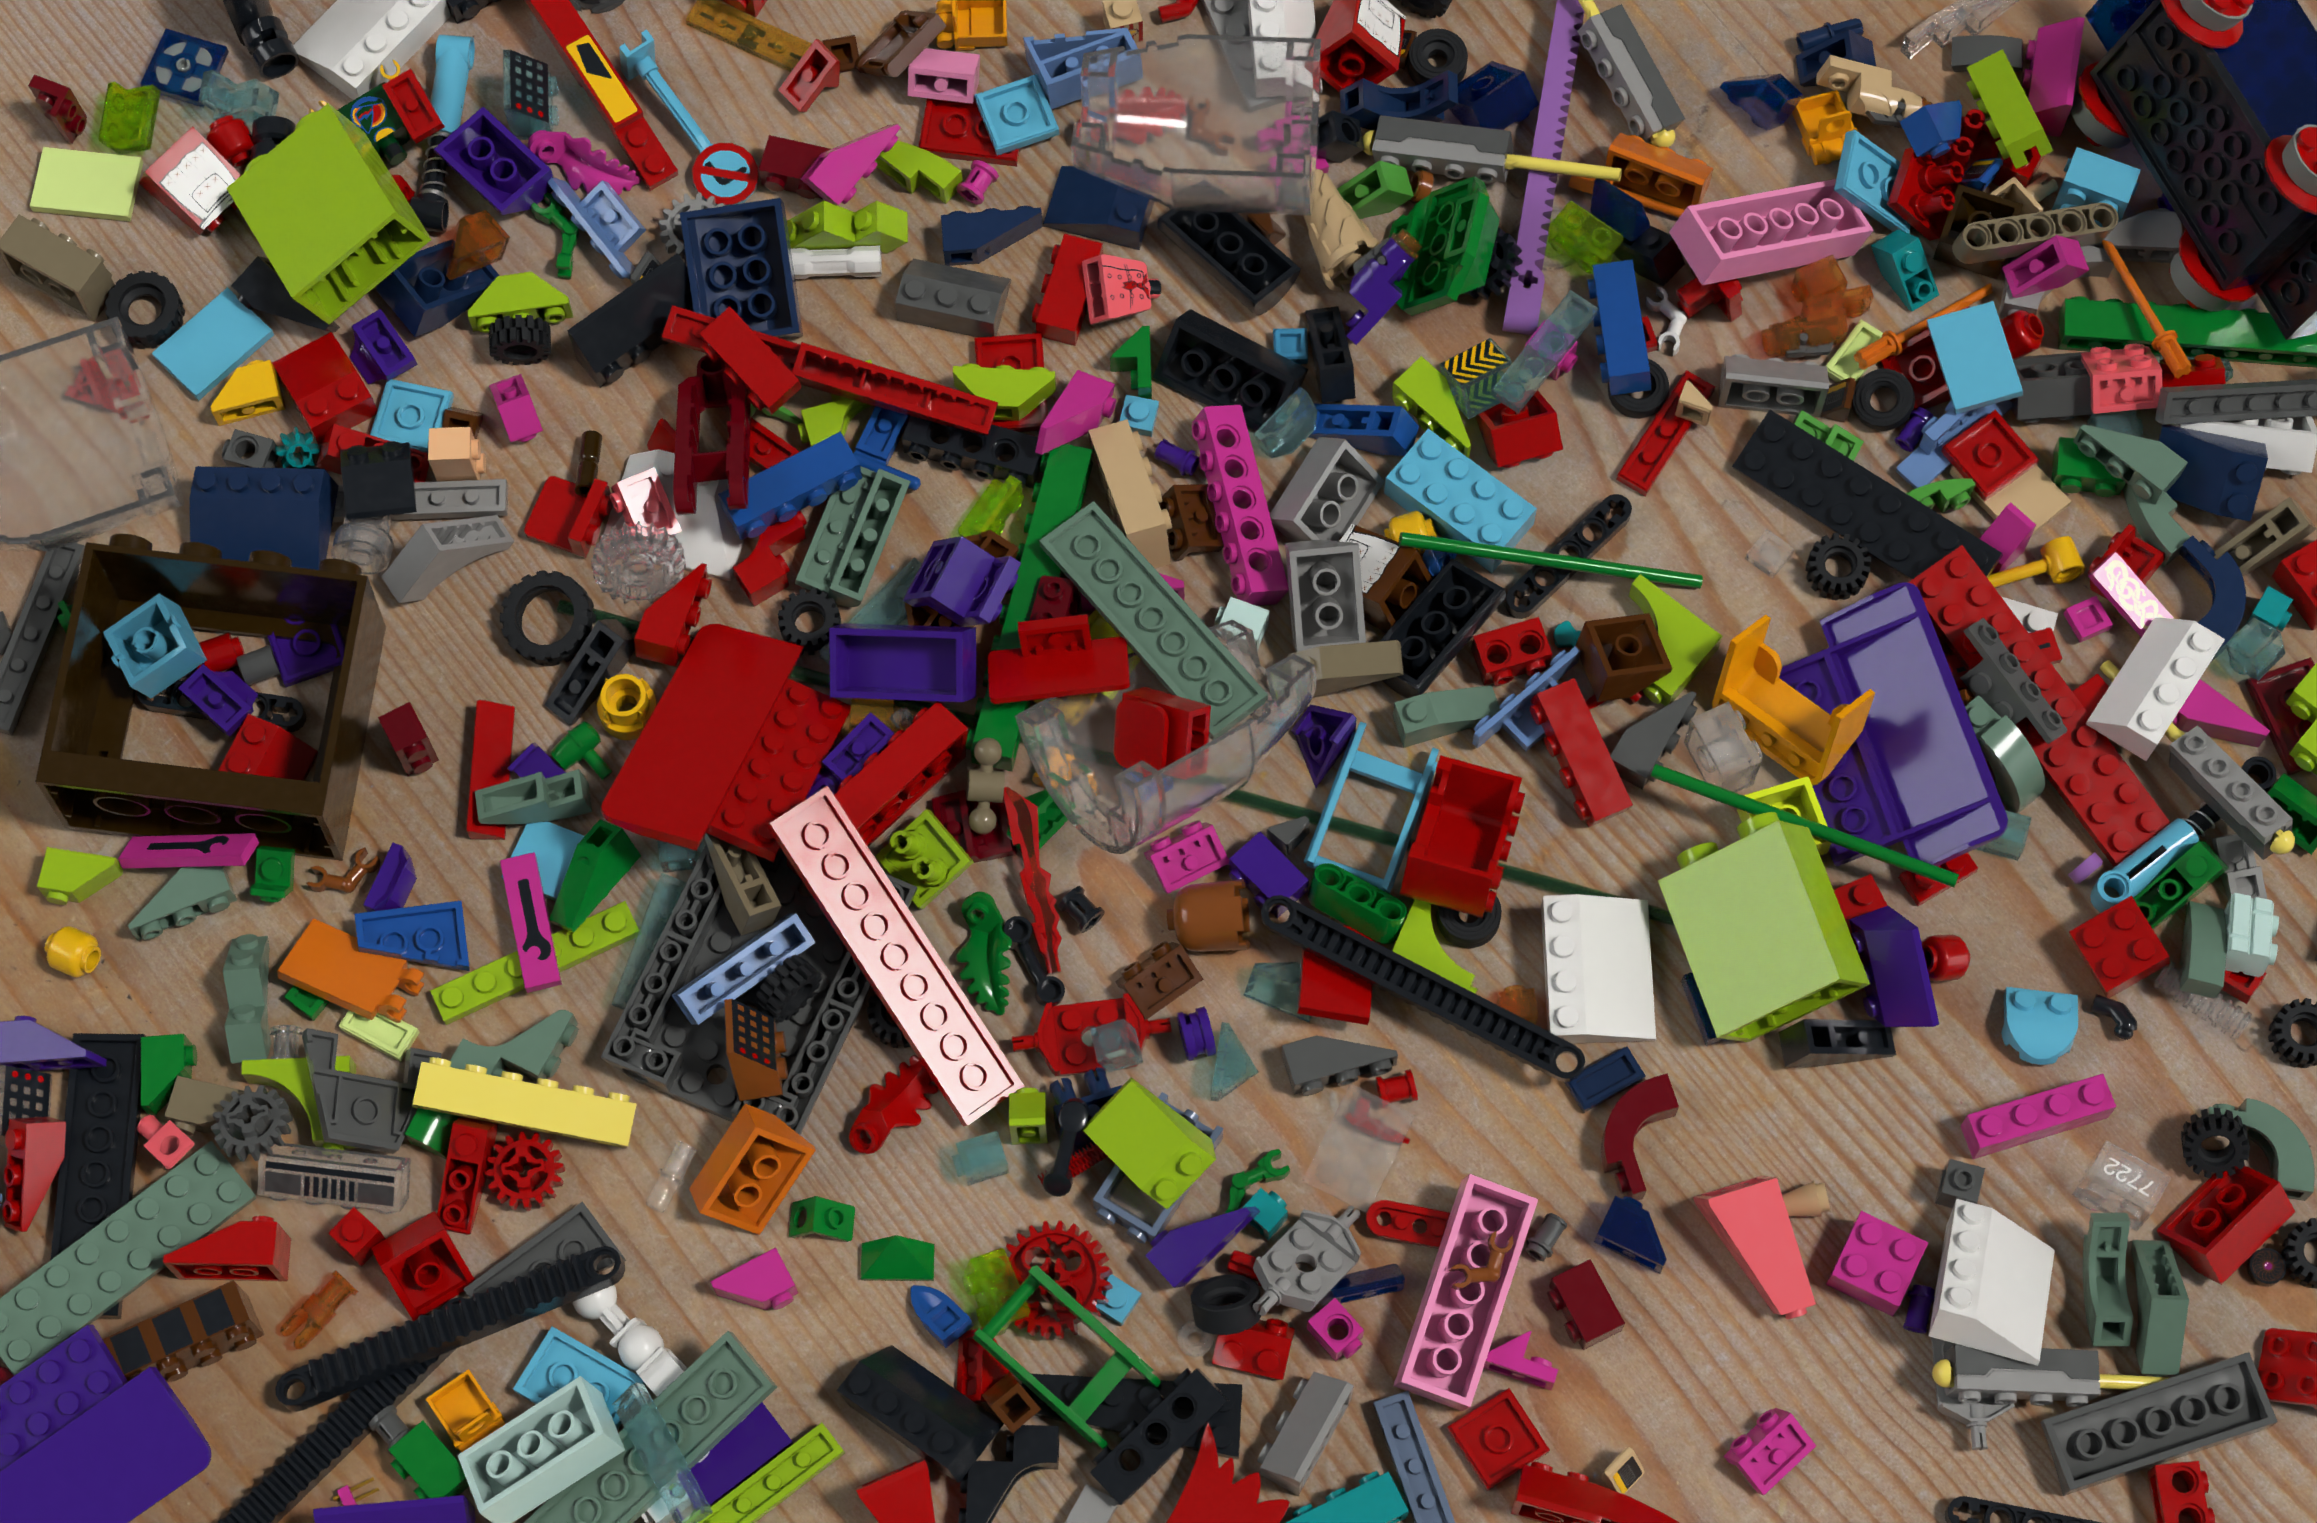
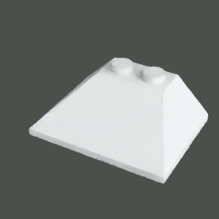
M657 449L630 455L622 480L655 468L682 531L638 550L635 544L631 545L625 535L624 525L627 524L622 512L617 513L614 507H612L599 546L600 549L691 572L701 563L707 564L708 576L731 581L734 574L733 567L737 565L745 539L740 541L721 507L718 494L729 489L728 480L698 482L696 514L678 516L673 495L675 453Z

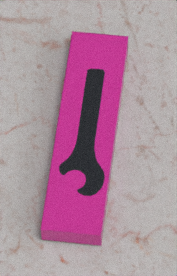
M255 833L133 836L118 860L121 867L125 869L245 866L258 846L259 841Z
M533 852L500 860L525 989L529 993L562 985L536 854Z

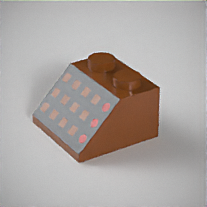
M724 1000L726 1051L739 1100L744 1101L783 1095L782 1080L788 1079L785 1057L781 1058V1053L787 1051L784 1031L777 1032L774 1017L736 1000Z

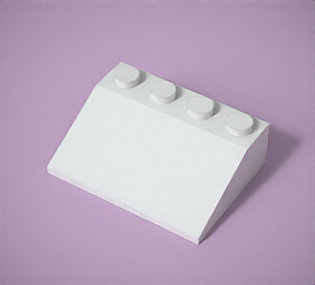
M337 0L293 46L300 61L352 100H355L381 83L389 81L380 73L381 64L385 74L389 76L394 75L396 67L392 60L398 62L401 68L451 15L446 0Z
M1580 894L1543 896L1541 915L1548 1031L1572 1044L1656 1041L1648 900Z
M1956 1199L1945 1230L1929 1337L2038 1366L2055 1250L1995 1209Z

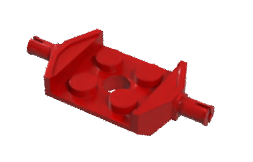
M1124 993L1123 998L1052 1006V1002L1046 1003L1037 1032H1034V1035L1012 1036L1013 1052L1036 1048V1052L1041 1053L1055 1076L1086 1073L1091 1069L1095 1072L1098 1067L1105 1070L1136 1067L1140 1061L1146 1039H1150V1034L1172 1033L1170 1017L1150 1021L1144 1019L1129 993ZM1089 1030H1096L1103 1038L1098 1045L1087 1046L1082 1041L1083 1034Z

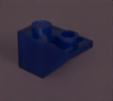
M1781 74L1738 77L1725 81L1720 86L1734 105L1741 107L1751 116V120L1756 126L1766 131L1783 125L1803 97V94Z

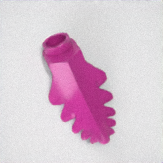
M539 130L528 139V148L544 163H557L563 168L567 182L573 190H577L581 183H583L588 195L603 180L608 182L616 193L620 195L624 187L626 191H630L633 185L641 182V177L636 174L635 170L629 171L628 165L623 164L618 167L620 163L618 159L613 158L605 161V150L591 151V142L586 137L573 139L566 132Z

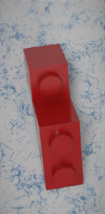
M798 511L792 519L786 522L778 521L768 526L759 535L758 543L753 552L744 561L733 567L736 581L754 607L789 586L787 573L790 572V569L780 554L806 539L804 526L807 525V521L801 511Z

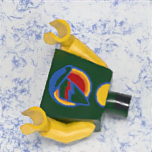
M395 60L392 61L396 67V72L392 76L385 74L382 64L380 65L381 75L389 79V81L400 73V65ZM383 82L339 108L338 111L365 132L380 158L385 156L389 163L395 166L407 158V153L402 145L410 140V136L382 85L386 82ZM318 101L321 107L327 104L325 101ZM310 108L308 114L314 112L313 109Z

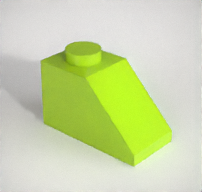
M47 847L37 888L50 903L57 905H67L68 901L80 903L122 876L124 868L121 867L116 857Z
M1021 1088L1017 1090V1093H1009V1129L1012 1145L1048 1143L1045 1092H1039L1036 1088Z

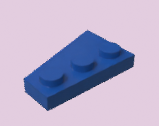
M462 901L354 914L359 952L470 971Z

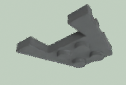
M309 1028L304 1030L302 1039L324 1142L392 1154L396 1153L416 1113V1108L412 1107L421 1061L429 1063L430 1057L441 1058L442 1053L417 1048L408 1049L405 1057L403 1082L335 1070L339 1034Z

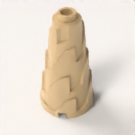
M1307 168L1298 175L1295 192L1302 206L1310 241L1320 264L1321 275L1326 286L1333 291L1345 292L1342 285H1351L1352 278L1355 275L1354 262L1373 249L1379 242L1374 238L1367 225L1358 218L1351 205L1343 199L1328 174L1323 173L1320 169Z

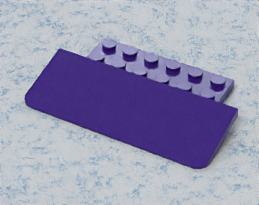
M1898 583L1819 620L1829 648L1783 666L1779 678L1830 715L1840 704H1851L1869 689L1875 692L1861 734L1831 773L1819 784L1812 785L1827 826L1883 847L1903 841L1908 856L1935 866L1944 864L2001 837L2008 827V816L1919 589L1912 583ZM1831 843L1829 848L1831 858L1836 867L1865 856Z
M93 1324L86 1325L0 1386V1523H129L204 1471L210 1464L212 1453L208 1442L155 1366L149 1367L128 1382Z

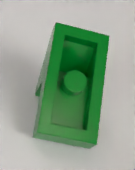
M1142 326L1110 357V371H1131V390H1138V397L1152 400L1150 326Z

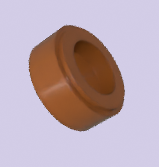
M1418 170L1414 174L1410 183L1414 197L1410 199V202L1418 203L1421 199L1430 195L1434 181L1432 173Z

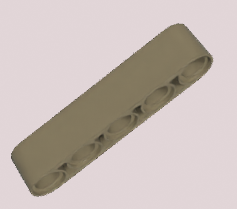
M2094 203L1978 221L1968 224L1954 241L1952 250L1954 256L1960 262L1972 264L2022 256L2055 235L2077 240L2080 247L2101 243L2116 227L2119 217L2112 205ZM2094 220L2099 221L2103 227L2098 226ZM2063 225L2068 226L2071 232L2067 231ZM2031 229L2039 233L2040 237L2035 236ZM1999 234L2005 236L2009 242L2002 240ZM1967 239L1974 241L1977 247L1972 246Z

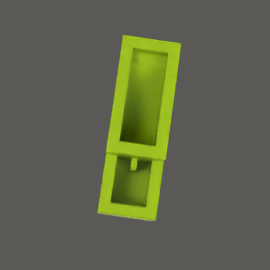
M897 141L888 152L882 151L875 160L878 163L877 168L911 194L921 185L945 204L957 193L956 187L958 184L963 182L960 169L925 149L905 142Z

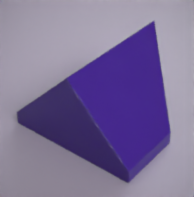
M1310 704L1291 732L1295 735L1314 786L1317 788L1347 747L1352 732H1355L1357 718L1352 713Z

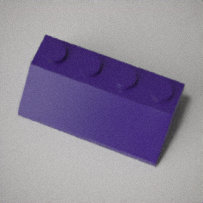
M464 1495L313 1509L315 1523H476L475 1508Z

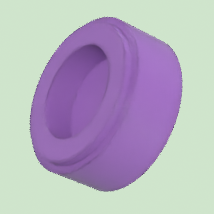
M2094 852L2070 872L2068 876L2075 884H2080L2103 864V860Z

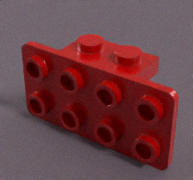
M1088 614L1018 622L1021 648L996 650L988 654L989 697L993 704L1117 691L1130 687L1127 641L1123 637L1092 640Z

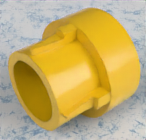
M618 674L610 679L605 678V683L597 701V711L604 729L610 735L620 740L638 739L657 706L654 692L648 682L643 678L638 679L630 674ZM626 703H633L636 705L631 710L623 712L619 711L620 708Z

